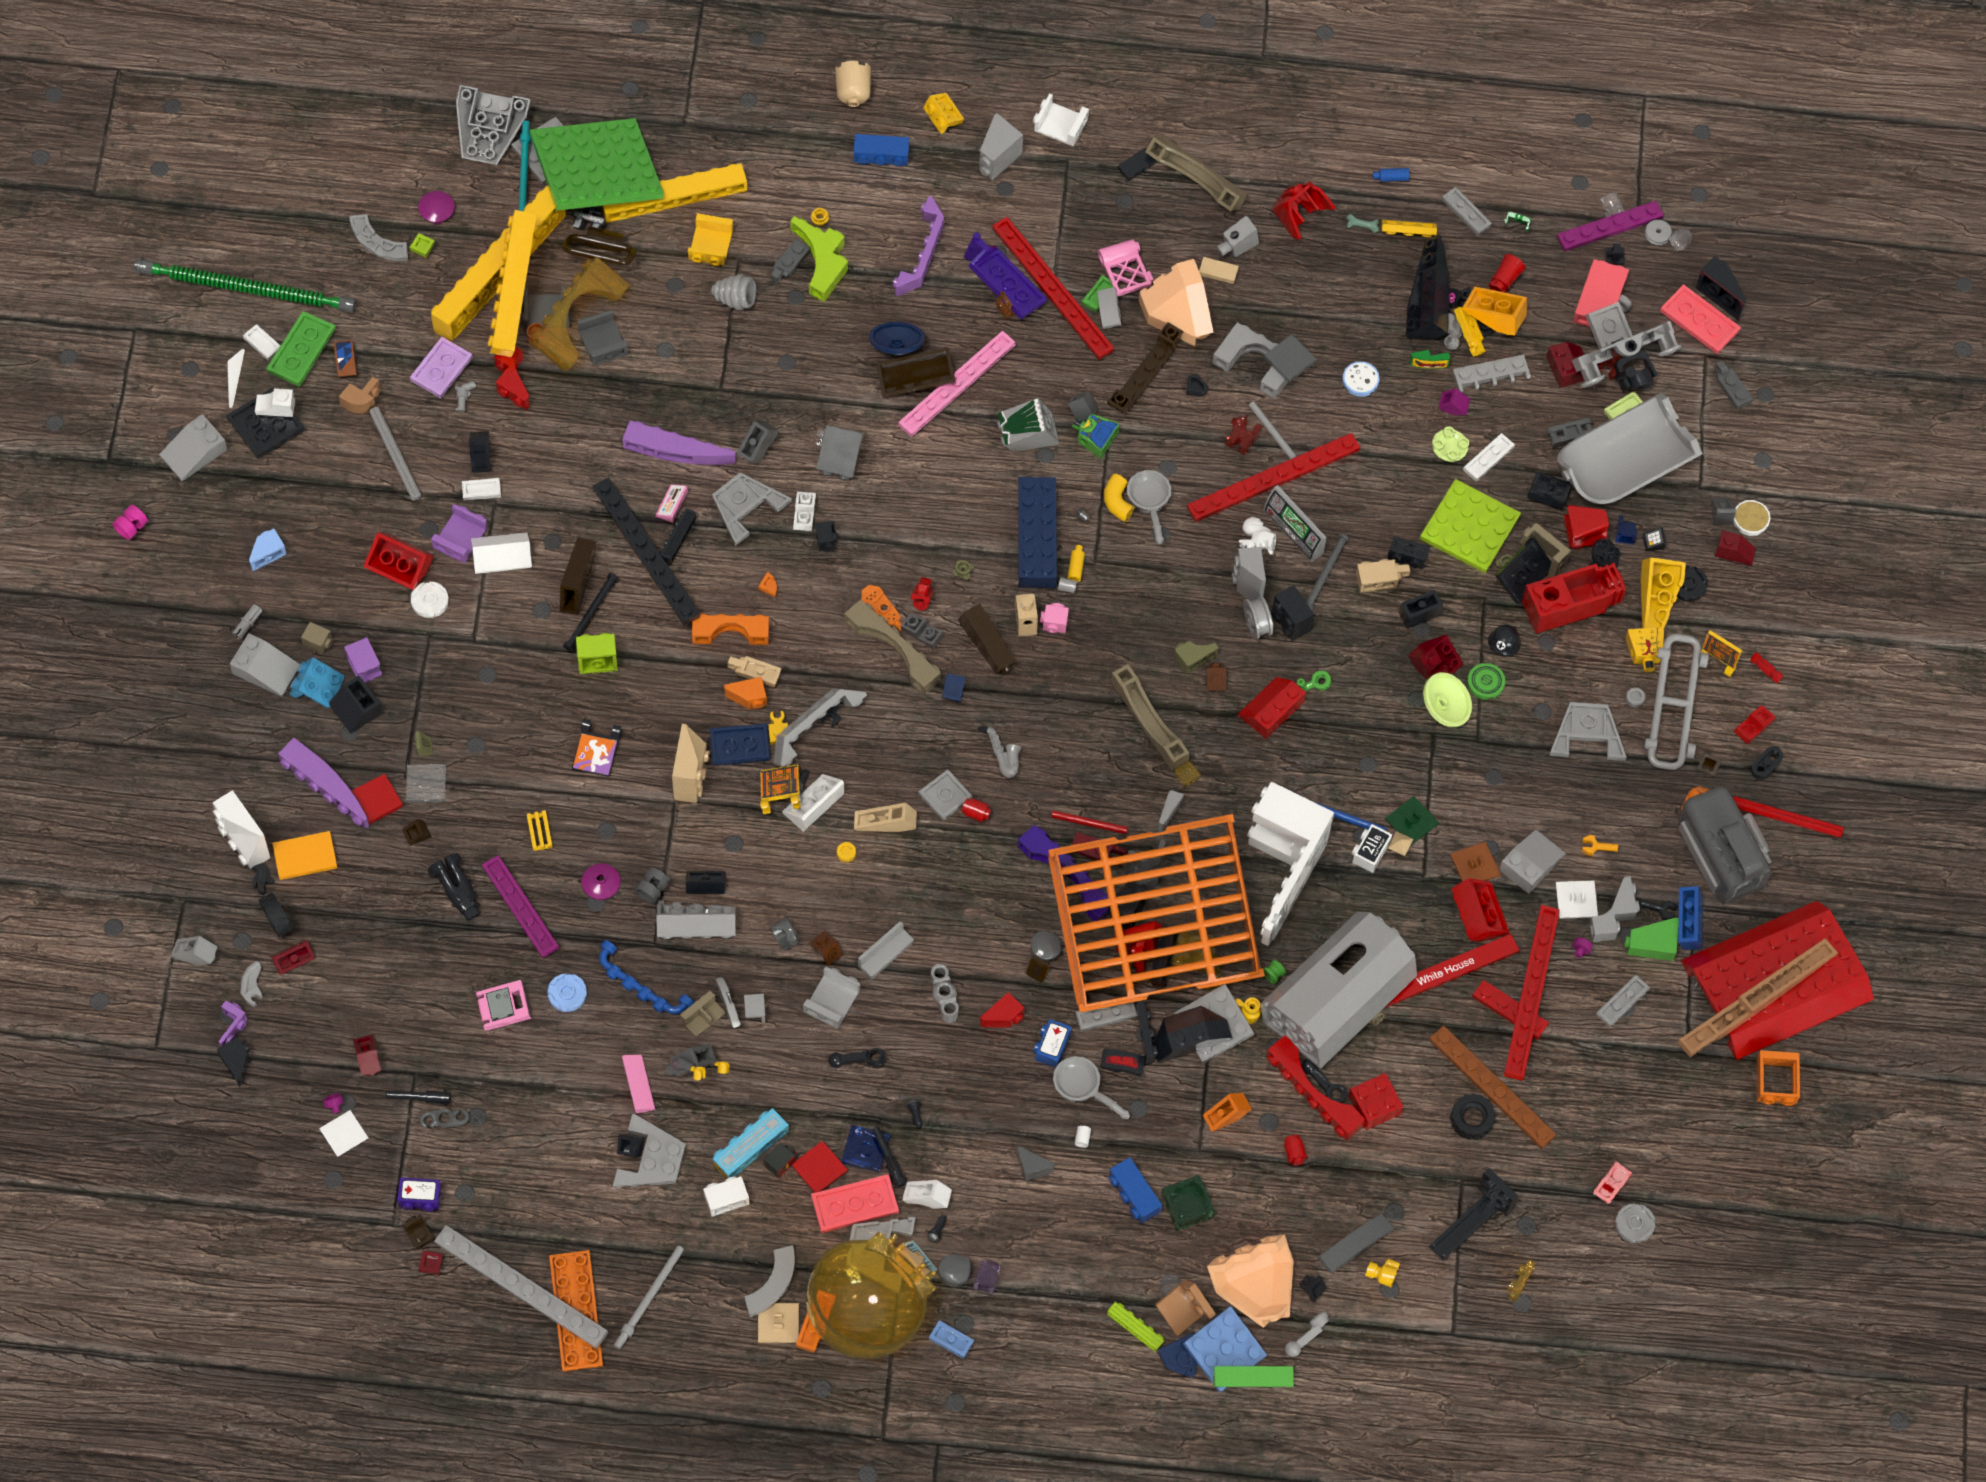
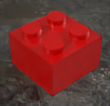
M1386 1073L1350 1088L1348 1097L1353 1107L1366 1119L1364 1124L1366 1130L1402 1114L1404 1106Z

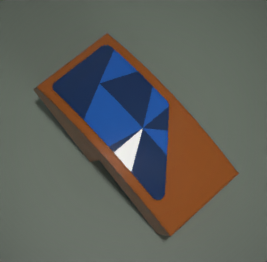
M352 340L334 342L338 378L357 376Z

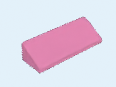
M623 1055L622 1061L635 1113L640 1114L655 1110L642 1055Z

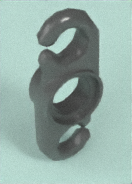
M443 1108L424 1112L419 1118V1123L422 1127L427 1128L428 1124L425 1123L424 1119L429 1116L432 1118V1122L429 1124L430 1127L439 1126L446 1129L463 1126L469 1121L470 1117L468 1111L462 1109L461 1113L464 1114L465 1118L460 1121L456 1118L459 1110L450 1111ZM442 1114L450 1116V1120L447 1123L439 1121V1117Z

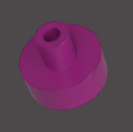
M1575 938L1572 944L1573 949L1576 951L1574 955L1578 958H1581L1583 954L1589 955L1593 948L1592 943L1584 938Z
M341 1093L331 1094L322 1099L324 1107L331 1108L333 1113L339 1112V1105L344 1102Z

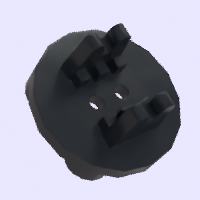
M1606 538L1598 539L1593 544L1591 554L1593 562L1589 566L1597 563L1598 567L1602 566L1603 568L1607 564L1609 566L1611 563H1614L1617 568L1621 555L1620 549L1615 547Z

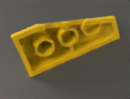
M1651 557L1642 560V628L1665 627L1673 603L1676 602L1679 589L1684 583L1685 562Z

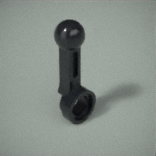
M880 1048L849 1054L836 1052L829 1056L828 1062L833 1068L867 1062L872 1068H880L886 1062V1054ZM875 1053H879V1059L876 1061H872L871 1056Z
M1308 1058L1303 1060L1301 1067L1304 1073L1312 1076L1325 1091L1326 1097L1342 1103L1347 1095L1346 1089L1341 1084H1331ZM1331 1091H1339L1341 1098H1332Z

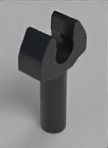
M839 704L830 707L826 711L827 714L821 718L822 725L825 724L828 717L833 719L831 722L832 728L839 723L840 716L836 713Z
M1642 899L1640 907L1659 912L1664 921L1675 918L1674 914L1666 911L1667 909L1677 910V905L1670 900L1660 905Z

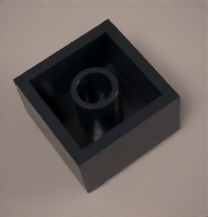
M1293 585L1275 595L1271 614L1273 619L1282 626L1285 636H1289L1294 641L1312 630L1314 613L1296 587Z

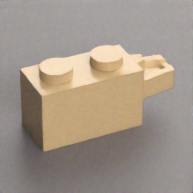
M1388 559L1371 563L1365 561L1357 564L1356 569L1360 593L1397 588L1398 581L1402 577L1410 575L1409 565H1399L1395 563V560Z

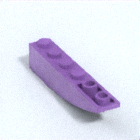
M629 421L622 439L623 448L658 459L702 465L736 463V452L730 448H721L710 442L704 443L693 437L687 438L676 432H667L659 427L647 426L639 421Z
M295 738L278 753L279 763L283 768L292 770L297 779L306 781L314 792L319 791L328 803L331 804L333 802L337 805V809L342 814L351 816L355 824L358 826L362 825L366 829L369 827L368 819L353 793L338 774L320 757Z

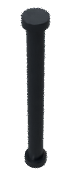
M612 573L607 575V581L568 642L564 643L563 647L566 650L573 652L576 637L581 636L612 585L617 583L618 577Z

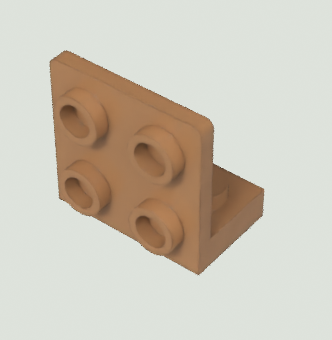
M1183 1280L1155 1305L1177 1336L1203 1316L1211 1319L1216 1315L1197 1285L1188 1280Z

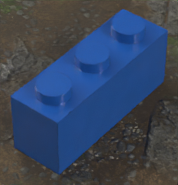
M855 134L854 162L860 164L876 163L878 165L908 166L909 137Z
M1698 886L1679 887L1678 942L1683 950L1702 949L1703 894Z
M1130 1157L1110 1169L1108 1179L1111 1185L1117 1187L1120 1191L1119 1196L1123 1203H1128L1130 1206V1213L1135 1220L1138 1219L1142 1224L1162 1212L1163 1205Z

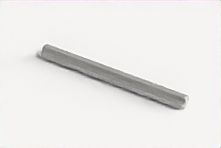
M379 407L371 408L370 414L411 499L413 501L420 499L421 493Z

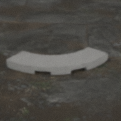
M367 214L349 216L352 231L365 249L387 260L408 261L407 242H394L381 238L370 225Z
M793 1245L773 1250L775 1262L770 1278L759 1290L744 1296L749 1317L758 1315L771 1308L787 1291L795 1269Z

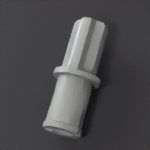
M254 604L247 614L240 618L241 622L232 631V635L234 637L238 636L237 639L242 640L250 627L253 628V623L262 613V609Z

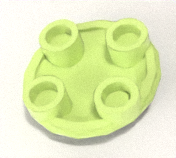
M1445 427L1444 430L1436 433L1432 440L1434 453L1445 461H1459L1468 452L1469 440L1452 427Z

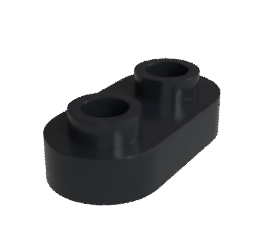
M1777 747L1767 748L1754 761L1751 767L1752 776L1759 780L1766 779L1780 765L1783 759L1782 751ZM1761 769L1763 773H1759L1757 770Z

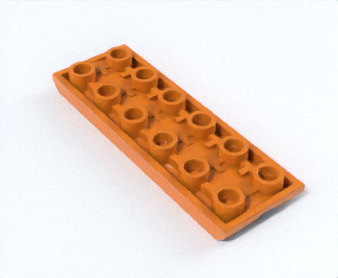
M590 1251L549 1255L554 1296L598 1324ZM557 1324L562 1372L603 1366L601 1344L595 1349Z

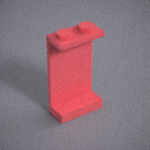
M1594 259L1576 308L1573 322L1590 327L1585 315L1617 303L1623 286L1627 282L1629 269L1620 265L1609 264L1603 260L1598 261Z

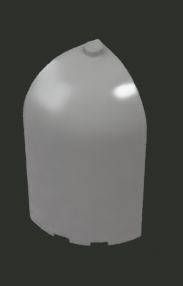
M1659 393L1574 439L1559 452L1557 460L1565 481H1569L1582 497L1593 503L1607 504L1627 496L1702 455V451L1697 438L1685 426L1680 427L1676 421L1679 417L1669 397Z

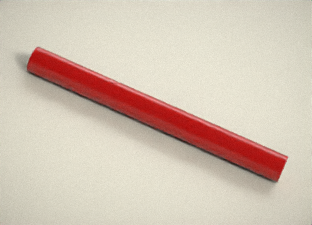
M1054 810L1051 818L1127 834L1128 830L1126 826Z

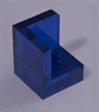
M1619 515L1615 542L1634 545L1637 537L1636 524L1623 522V515Z

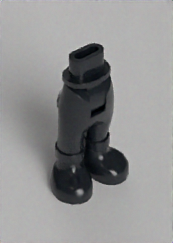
M455 853L444 858L458 886H455L442 860L432 864L428 868L429 875L432 877L439 876V881L442 883L447 897L460 914L464 915L467 921L479 916L481 913L477 908L479 904L476 901L475 892L463 873L462 868L459 867V864L462 862L460 854Z

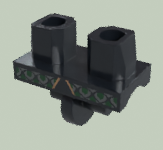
M597 206L583 208V211L588 214L573 210V227L575 229L583 231L586 222L591 223L590 227L606 228L607 222H605V219L595 216H601L602 211L597 210Z

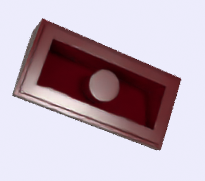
M303 940L270 956L279 975L315 959V955L307 940Z

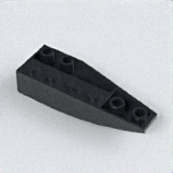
M1441 235L1430 238L1424 243L1407 306L1405 335L1407 338L1435 340L1448 334L1450 307L1449 278Z

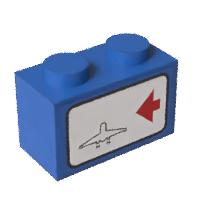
M1049 1019L1048 1024H1044L1041 1029V1041H1037L1033 1050L1036 1053L1035 1060L1056 1068L1068 1043L1072 1027Z

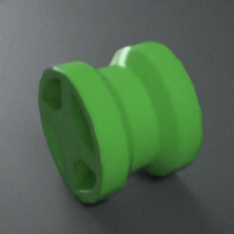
M1272 960L1270 966L1263 968L1264 977L1272 984H1276L1280 977L1286 975L1285 968L1277 960Z

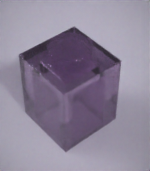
M982 1260L974 1281V1289L993 1294L1001 1272V1266L992 1260Z

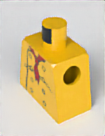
M1664 628L1628 629L1625 639L1633 663L1643 664L1644 672H1653L1655 670L1654 663H1660L1661 659L1657 658L1659 647L1663 648Z

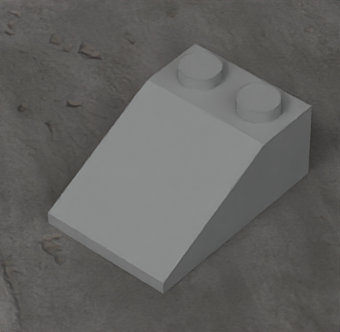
M202 414L187 424L159 456L181 481H184L226 452L227 446L225 439Z
M249 633L230 662L233 675L283 697L300 666L298 662L268 642Z
M1535 830L1502 860L1499 871L1530 894L1566 853L1539 831Z

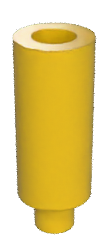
M1076 545L1075 550L1071 552L1067 579L1075 580L1077 583L1081 581L1085 553L1082 551L1083 546Z

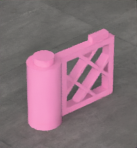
M1133 239L1098 249L1100 263L1105 268L1112 286L1116 287L1118 296L1150 287L1151 282L1154 281L1150 271L1146 272L1138 254L1140 252L1139 243ZM1137 261L1138 267L1135 270L1127 267L1130 262ZM1118 267L1122 270L1117 275L1112 273L1110 268ZM1124 271L1134 274L1131 280L1122 277ZM1138 275L1143 277L1145 282L1139 284L1134 282V279ZM1123 281L1127 283V288L1119 290L1118 282Z

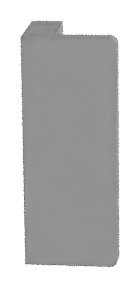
M901 921L897 923L858 958V967L871 980L914 943V939L904 930V924Z

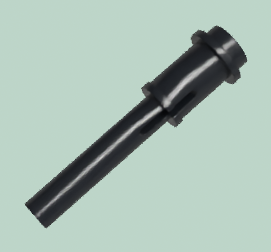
M387 1090L386 1098L424 1100L425 1103H440L446 1106V1104H450L451 1092H447V1090L443 1092L426 1090V1093Z
M880 1127L873 1128L874 1136L887 1162L886 1168L892 1178V1185H895L896 1188L904 1186L907 1183V1178L903 1176L898 1161H894ZM888 1157H890V1160H891V1162H892V1164H893L895 1170H893L892 1165L890 1164V1161H889Z

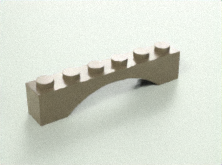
M1163 135L1153 137L1145 151L1157 161L1176 169L1194 180L1208 191L1216 202L1231 212L1239 210L1248 195Z
M860 599L844 613V622L857 634L878 638L888 643L901 655L910 674V683L923 695L940 682L939 668L934 664L931 665L922 652L918 653L909 640H904L896 628H891L882 615L878 616L869 603H864Z
M1129 664L1112 672V685L1171 771L1173 772L1189 762V751L1180 738L1161 720Z

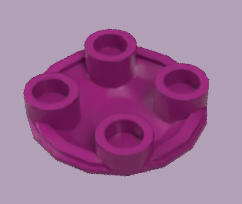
M432 191L421 198L418 210L425 220L433 222L435 225H440L451 217L455 211V204L449 194L443 191Z

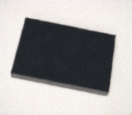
M1530 538L1495 576L1513 601L1520 603L1526 585L1541 581L1549 573L1551 560L1536 539Z

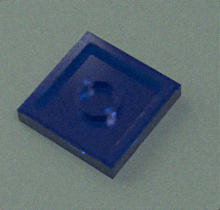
M851 1125L841 1163L880 1173L884 1156L873 1131ZM882 1132L888 1145L890 1134Z

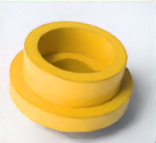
M817 208L811 214V221L818 226L825 225L829 221V214L825 209Z

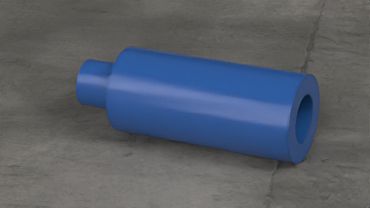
M1409 168L1379 169V172H1373V179H1379L1380 182L1409 181Z

